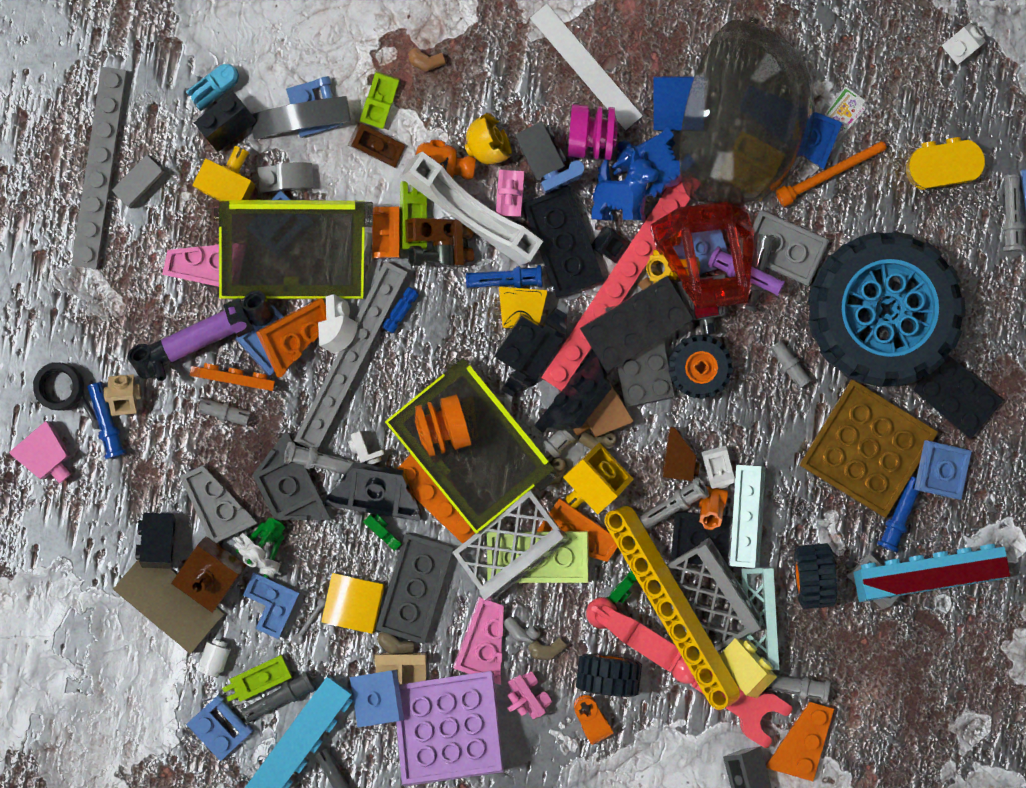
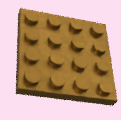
M851 379L799 463V466L886 518L920 463L924 441H933L938 432Z

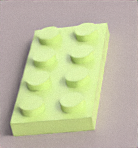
M519 531V533L532 534V531ZM537 531L536 535L545 536L550 531ZM564 531L570 540L515 583H588V531ZM487 533V547L495 548L497 533ZM501 533L500 548L512 550L514 535ZM518 536L517 551L525 552L528 550L531 537ZM536 538L535 543L538 542L541 538ZM487 550V565H493L494 550ZM499 551L497 566L506 567L510 564L511 553ZM487 568L488 580L491 579L492 568ZM497 569L496 574L499 573L501 569Z

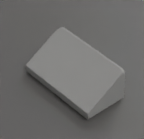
M146 155L112 191L127 207L131 208L165 172Z

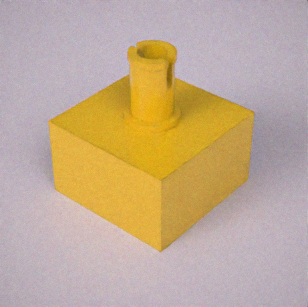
M234 146L226 166H221L205 158L192 186L217 200H249L256 185L239 173L249 152Z
M600 442L563 477L574 489V491L566 496L567 503L569 504L573 499L577 498L571 504V507L577 509L585 501L597 515L633 481L631 475Z

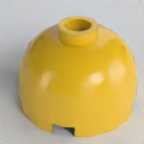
M485 113L470 124L466 132L467 144H465V149L468 155L487 165L501 163L510 158L509 154L512 153L511 144L504 129L501 132L495 125L499 121L492 114Z

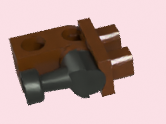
M431 218L405 220L406 243L433 242V250L423 251L421 246L409 247L408 262L410 266H420L423 261L434 262L439 267H455L474 261L473 248H463V239L472 238L473 231L459 220Z

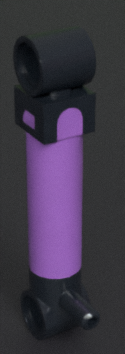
M250 292L242 301L240 298L232 300L223 305L225 310L150 345L138 344L129 351L127 359L139 377L148 379L156 375L158 381H163L166 379L165 365L234 333L238 337L254 330L253 324L263 326L269 323L275 315L272 306L263 292Z

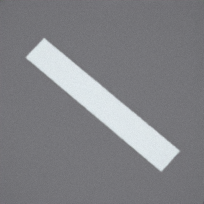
M548 4L544 5L530 17L533 23L607 109L608 107H615L616 119L625 130L642 117V114Z

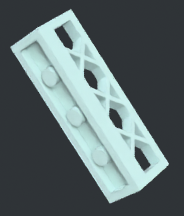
M736 465L730 566L760 567L766 467Z
M772 567L741 569L742 588L748 596L749 589L753 593L749 597L750 600L757 596L763 602V610L759 614L760 616L764 614L762 626L765 628V634L759 641L755 640L750 633L745 635V640L754 641L756 648L759 646L766 652V660L773 666L772 670H779L774 569ZM761 573L762 584L756 591L747 584V574ZM761 589L763 593V598L758 594V592ZM764 639H765L766 649L761 645V643L764 641Z

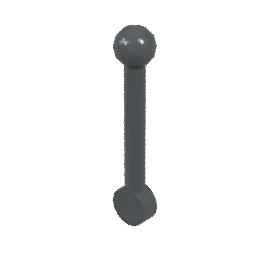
M73 383L70 385L71 391L73 390ZM82 395L80 401L92 421L91 425L94 429H99L98 421Z

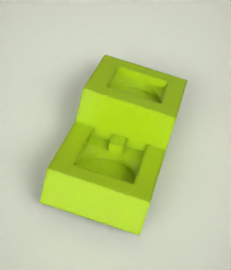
M378 71L375 72L359 120L360 122L384 129L400 82L399 78Z

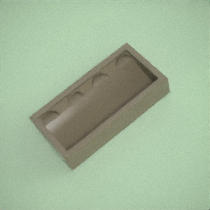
M137 560L113 590L189 654L193 653L223 617L224 613L218 608L211 613L171 583L177 575L172 569L142 568L139 560Z

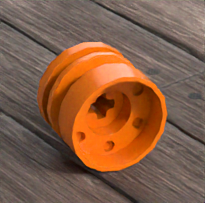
M457 394L440 399L441 411L436 412L433 404L428 402L430 414L424 415L422 406H415V424L421 444L429 457L435 456L433 444L438 443L441 453H445L446 440H450L455 450L471 445Z

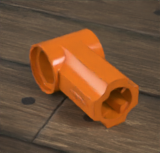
M706 486L709 497L699 499L698 507H701L699 522L703 524L705 529L713 530L721 526L728 490L712 489L710 486Z

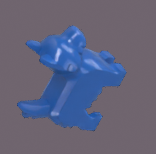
M668 127L661 134L637 146L632 145L626 140L619 142L617 145L619 150L616 156L617 162L612 166L613 169H616L614 175L627 172L633 152L638 151L640 157L646 151L647 160L650 161L652 168L659 172L658 179L646 190V196L652 195L653 197H656L657 193L661 194L665 187L678 185L684 178L690 177L698 170L696 161L689 153L685 155L683 161L676 160V156H673L674 151L671 148L676 143L673 140L674 134Z
M638 151L633 152L626 179L623 181L611 180L609 161L604 160L601 167H598L599 174L597 176L599 183L596 185L595 192L593 193L594 205L592 207L591 219L614 220L615 216L612 214V210L617 209L622 210L623 220H645L646 186L648 183L656 181L659 175L658 170L653 169L650 161L647 160L646 151L640 157Z

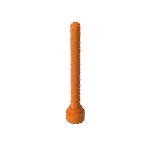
M878 142L793 187L783 185L775 190V194L782 207L785 208L793 203L797 195L885 151L887 145L885 142Z

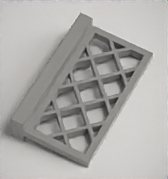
M530 490L452 553L478 587L483 599L493 601L570 539L559 528L533 491ZM529 499L535 504L534 516L522 515L523 504ZM539 511H540V513L543 515L544 518L539 517ZM508 516L516 517L514 532L502 531L503 520ZM521 518L534 519L532 534L519 533ZM538 520L547 521L553 530L545 536L536 535ZM486 533H497L495 548L482 546ZM501 533L514 535L512 550L500 548ZM518 536L531 537L530 548L525 552L517 551ZM536 538H541L538 542L535 543ZM469 547L477 548L476 562H467L461 553ZM482 549L494 550L493 565L480 564ZM499 551L511 553L510 564L506 567L497 566ZM479 567L492 568L491 579L485 584L478 578ZM501 569V571L496 574V570Z
M710 537L702 541L697 547L666 564L668 569L683 570L681 581H676L681 591L682 588L696 591L694 603L688 602L691 608H693L694 613L696 609L710 612L708 624L700 622L702 627L706 629L707 635L709 630L724 633L722 641L714 645L717 651L729 645L735 638L740 639L749 633L753 634L761 629L764 620ZM695 554H698L703 562L701 570L687 566L689 558ZM686 571L700 575L698 586L684 583ZM703 576L715 580L717 583L715 591L701 587ZM700 592L714 596L711 607L697 604ZM717 597L728 600L730 603L729 612L715 608ZM713 613L727 617L725 628L711 625ZM730 618L741 620L745 628L739 632L728 629Z

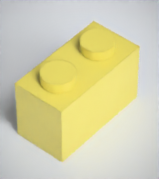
M735 638L719 656L744 694L758 698L777 676L772 671L773 666L771 663L757 655V648L749 640L743 641Z

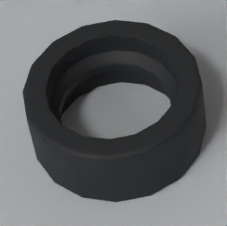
M52 362L43 366L37 372L33 380V392L42 406L51 410L65 411L74 407L80 401L84 392V382L81 374L74 367L65 363ZM54 372L66 373L73 383L71 395L63 401L51 400L44 390L46 378Z

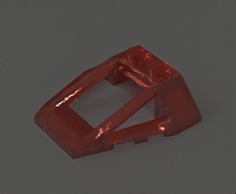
M730 202L686 206L675 209L651 224L650 229L657 251L660 255H664L668 261V267L677 274L682 281V287L698 309L748 302L754 233L747 212ZM726 229L736 277L700 281L691 233ZM739 238H742V253ZM681 240H683L688 273L673 246L680 245Z

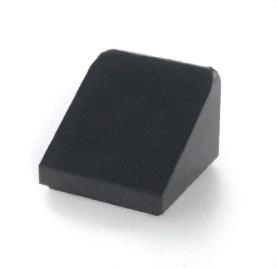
M604 226L591 246L594 250L616 263L629 245V242L612 229Z

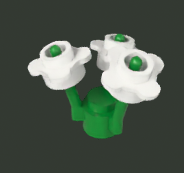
M269 517L265 524L261 522L249 537L243 533L239 537H233V540L236 542L233 546L236 548L237 553L243 555V561L246 565L250 567L257 566L260 569L259 573L264 575L265 578H273L274 574L281 576L282 573L278 572L281 564L274 560L279 546L285 538L282 535L285 530L283 524ZM260 534L261 541L258 545H255L252 541ZM275 541L269 559L265 558L266 553L262 549L266 542L273 544Z

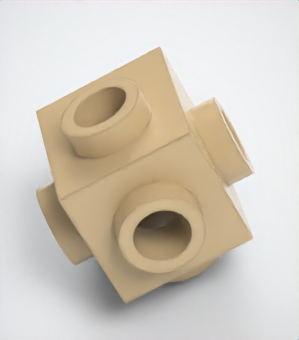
M134 374L108 377V387H104L105 402L109 403L111 416L137 413V400L141 399V386L135 383Z

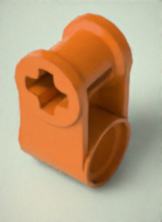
M581 695L575 700V713L591 745L614 734L605 715L602 714L593 697ZM583 702H585L587 705L592 704L589 707L590 712L586 713L584 710L579 711L582 709L581 704Z

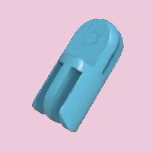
M222 64L186 90L188 96H191L193 103L197 104L198 110L202 111L236 85L239 79L238 70L231 64Z

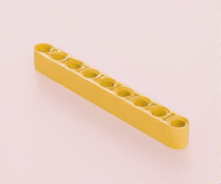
M623 506L608 512L605 516V525L709 704L717 710L732 705L740 697L739 688L636 512L629 506Z

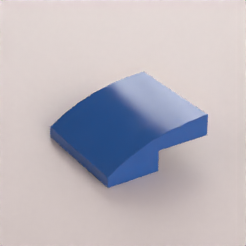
M653 76V130H664L666 127L670 130H704V76Z

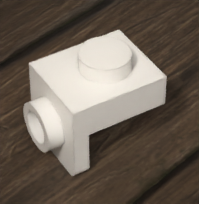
M969 23L946 41L942 47L958 65L986 41L983 38L984 34L981 29Z
M358 431L350 434L352 440H349L348 444L352 454H358L360 463L367 462V464L372 465L382 461L381 456L385 455L384 449L369 454L362 432Z
M726 446L701 452L712 489L726 488L730 484L735 483Z

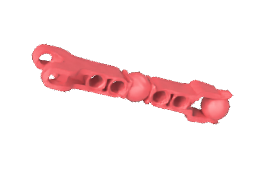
M598 597L588 604L586 618L593 627L609 629L623 643L671 672L678 682L689 684L703 693L674 644L634 618L618 612L615 603L611 599ZM739 688V699L726 707V709L738 716L740 728L746 737L764 748H769L772 739L761 729L760 722L762 716L771 711L788 716L793 708L771 692H762L758 698L746 696Z

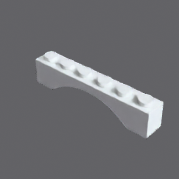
M424 152L413 156L400 175V178L518 265L530 262L543 242L524 226L497 214L472 197L452 179L443 166Z

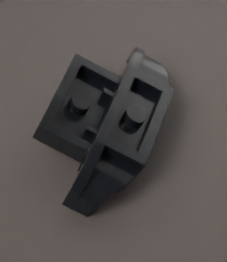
M555 308L543 325H540L521 313L494 354L495 358L513 368L502 391L513 397L519 390L530 386L538 380L539 375L565 339L567 314Z

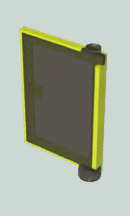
M219 200V206H214V221H219V299H243L248 293L253 291L263 292L267 299H326V296L333 294L342 299H363L365 227H373V202L346 200Z
M455 357L444 366L447 369L444 374L388 418L385 423L477 534L534 486L539 491H542L557 479L559 474L464 358L459 361ZM457 394L471 445L455 450L450 440H446L445 453H441L439 445L436 443L433 444L435 456L429 457L421 444L415 424V406L421 405L424 415L430 414L428 402L433 404L436 412L441 411L440 399Z

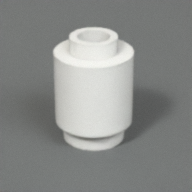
M213 638L212 642L207 641L199 662L201 666L199 671L201 673L216 678L219 677L220 672L223 673L231 649L227 648V642Z

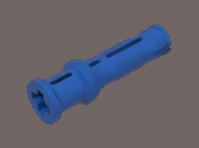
M537 265L536 268L524 269L516 266L511 271L466 272L467 289L514 285L515 288L537 285L539 288L543 287L541 265Z
M99 382L88 385L87 389L100 428L98 437L102 440L106 455H104L105 460L127 454L126 449L122 448L120 441V429L115 427L109 404L105 402L103 383Z
M912 476L904 488L892 519H888L885 523L887 527L882 539L877 542V545L895 553L899 551L897 547L902 535L907 532L905 524L919 494L918 490H914L916 478Z

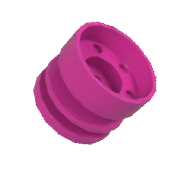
M572 104L568 157L585 158L587 148L592 147L594 159L599 158V149L605 148L604 160H611L612 153L616 147L618 127L615 107H608L607 118H602V106H598L595 117H590L589 105Z

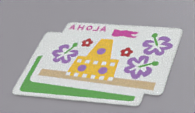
M845 86L827 110L825 116L842 122L839 134L843 136L865 110V107L862 106L865 100Z

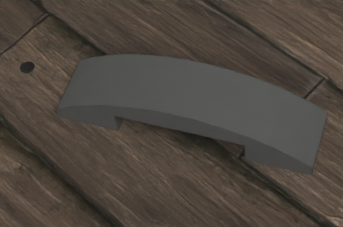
M347 96L307 101L253 113L252 115L257 122L252 125L253 138L256 140L296 130L350 122Z

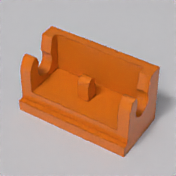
M399 206L372 208V259H400Z

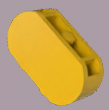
M961 137L946 139V144L937 145L936 141L921 143L922 148L915 150L906 163V174L910 183L917 189L926 190L972 182L982 173L985 158L981 148L971 140L961 141Z

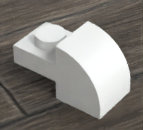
M335 294L326 296L327 320L318 322L319 346L332 353L345 349L352 342L358 326V322L349 318L350 308L348 301Z

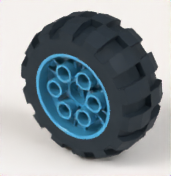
M896 231L892 233L874 232L866 234L842 245L826 259L817 271L818 274L813 285L810 287L807 302L809 305L808 324L810 332L821 350V355L831 366L844 373L845 377L861 384L865 383L875 385L876 387L899 386L915 382L934 372L945 362V358L951 350L955 349L962 334L960 330L962 319L966 316L965 297H962L959 287L961 281L953 265L949 266L942 258V252L930 243H924L913 238V235ZM881 270L882 285L876 281L872 271ZM891 277H896L900 280L901 286L899 290L894 291L889 287L888 281ZM909 280H912L916 286L906 292L904 290ZM872 284L876 288V295L873 298H869L864 294L865 285ZM910 294L918 297L919 305L917 308H911L907 304V298ZM849 295L862 299V305L847 304ZM893 301L889 308L891 314H884L879 317L883 310L881 304L887 305ZM860 309L869 311L870 320L867 323L859 320L858 312ZM912 313H924L923 322L914 318ZM904 319H908L913 323V330L910 333H905L901 329V323ZM868 326L872 330L866 339L862 341L856 334ZM880 326L888 329L889 336L886 340H880L877 337L876 332ZM896 332L904 345L895 349L893 338Z

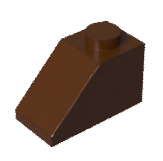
M668 427L661 477L693 481V477H698L700 462H696V455L676 428Z

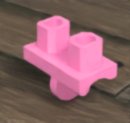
M499 170L497 214L512 217L522 216L524 171Z
M533 672L516 676L507 682L513 692L507 695L512 702L507 707L509 712L517 709L521 716L528 712L532 719L541 717L546 713L544 710L550 705L552 700L545 691L537 696L533 695L530 688L538 683Z

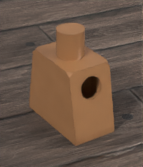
M612 387L581 428H575L573 431L578 436L590 429L594 437L630 424L633 420Z

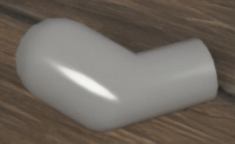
M513 616L503 622L505 628L516 641L531 644L536 642L540 636V630L536 626H530L528 629L521 628Z

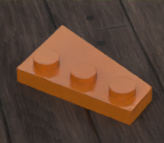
M323 298L310 302L256 332L277 377H282L287 371L286 369L319 336L318 322L327 320L326 305Z
M204 363L203 368L195 366L190 368L189 376L269 391H273L275 381L267 380L268 375L253 372L252 377L244 376V370L229 368L228 372L218 371V365Z
M561 497L550 510V516L562 531H588L589 557L608 562L618 546L606 528L580 510L571 507V504H568ZM543 521L537 531L553 530L547 521Z
M808 701L785 738L767 761L766 768L813 782L834 708Z

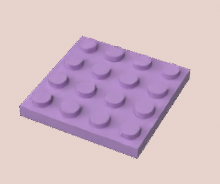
M492 671L399 685L404 720L396 721L401 780L404 787L504 772L494 673Z

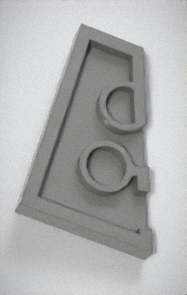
M204 465L180 476L208 538L215 543L258 523Z

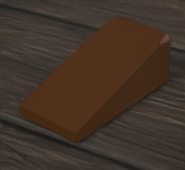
M362 123L357 124L348 143L349 147L394 168L406 146Z

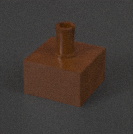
M205 536L195 547L171 584L213 613L222 603L247 565Z

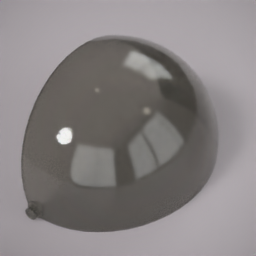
M750 17L749 21L731 20L716 33L701 59L689 92L680 139V173L685 192L696 203L695 208L705 210V207L708 205L722 208L740 207L761 200L771 194L796 169L811 138L815 117V97L807 67L796 49L784 37L758 24L759 19Z

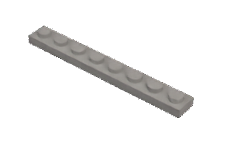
M101 66L72 266L98 270L127 70Z
M387 261L384 262L355 319L358 322L356 335L352 342L345 349L339 351L294 439L295 442L307 448L314 447L318 451L408 272Z

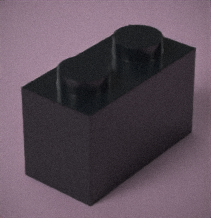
M232 91L193 123L215 150L219 152L257 122V120Z
M143 512V520L138 521V535H141V545H136L135 553L136 560H139L142 568L172 569L176 529L174 514Z

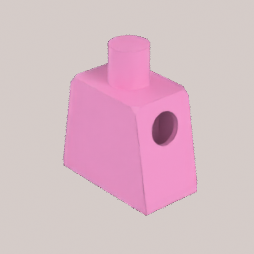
M45 421L9 452L39 479H44L51 474L60 484L71 475L62 464L70 457V454L50 421Z

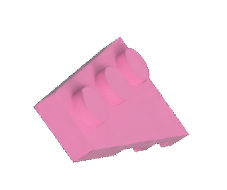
M247 241L232 243V284H239ZM219 244L167 250L162 275L219 287Z
M478 597L453 665L454 669L468 674L492 671L494 673V683L501 685V646L504 612L502 604L486 601L482 597Z

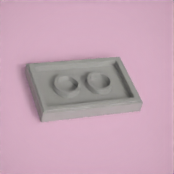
M760 209L739 256L752 261L759 234L774 237L766 268L809 286L829 240ZM762 249V252H761V256H760L759 263H758L759 265H760V261H761V258H762V254H763L764 249Z

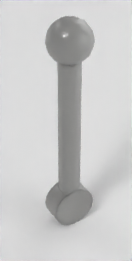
M321 598L318 600V606L299 633L293 635L295 643L302 642L303 634L320 610L325 607L326 599Z

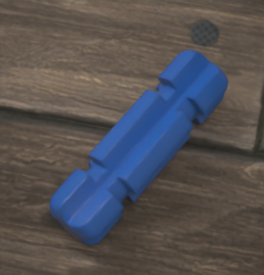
M411 287L405 290L403 293L404 297L399 299L389 314L390 318H387L383 323L382 327L390 333L395 332L399 326L397 325L398 322L403 320L412 306L411 303L415 302L419 296V293Z

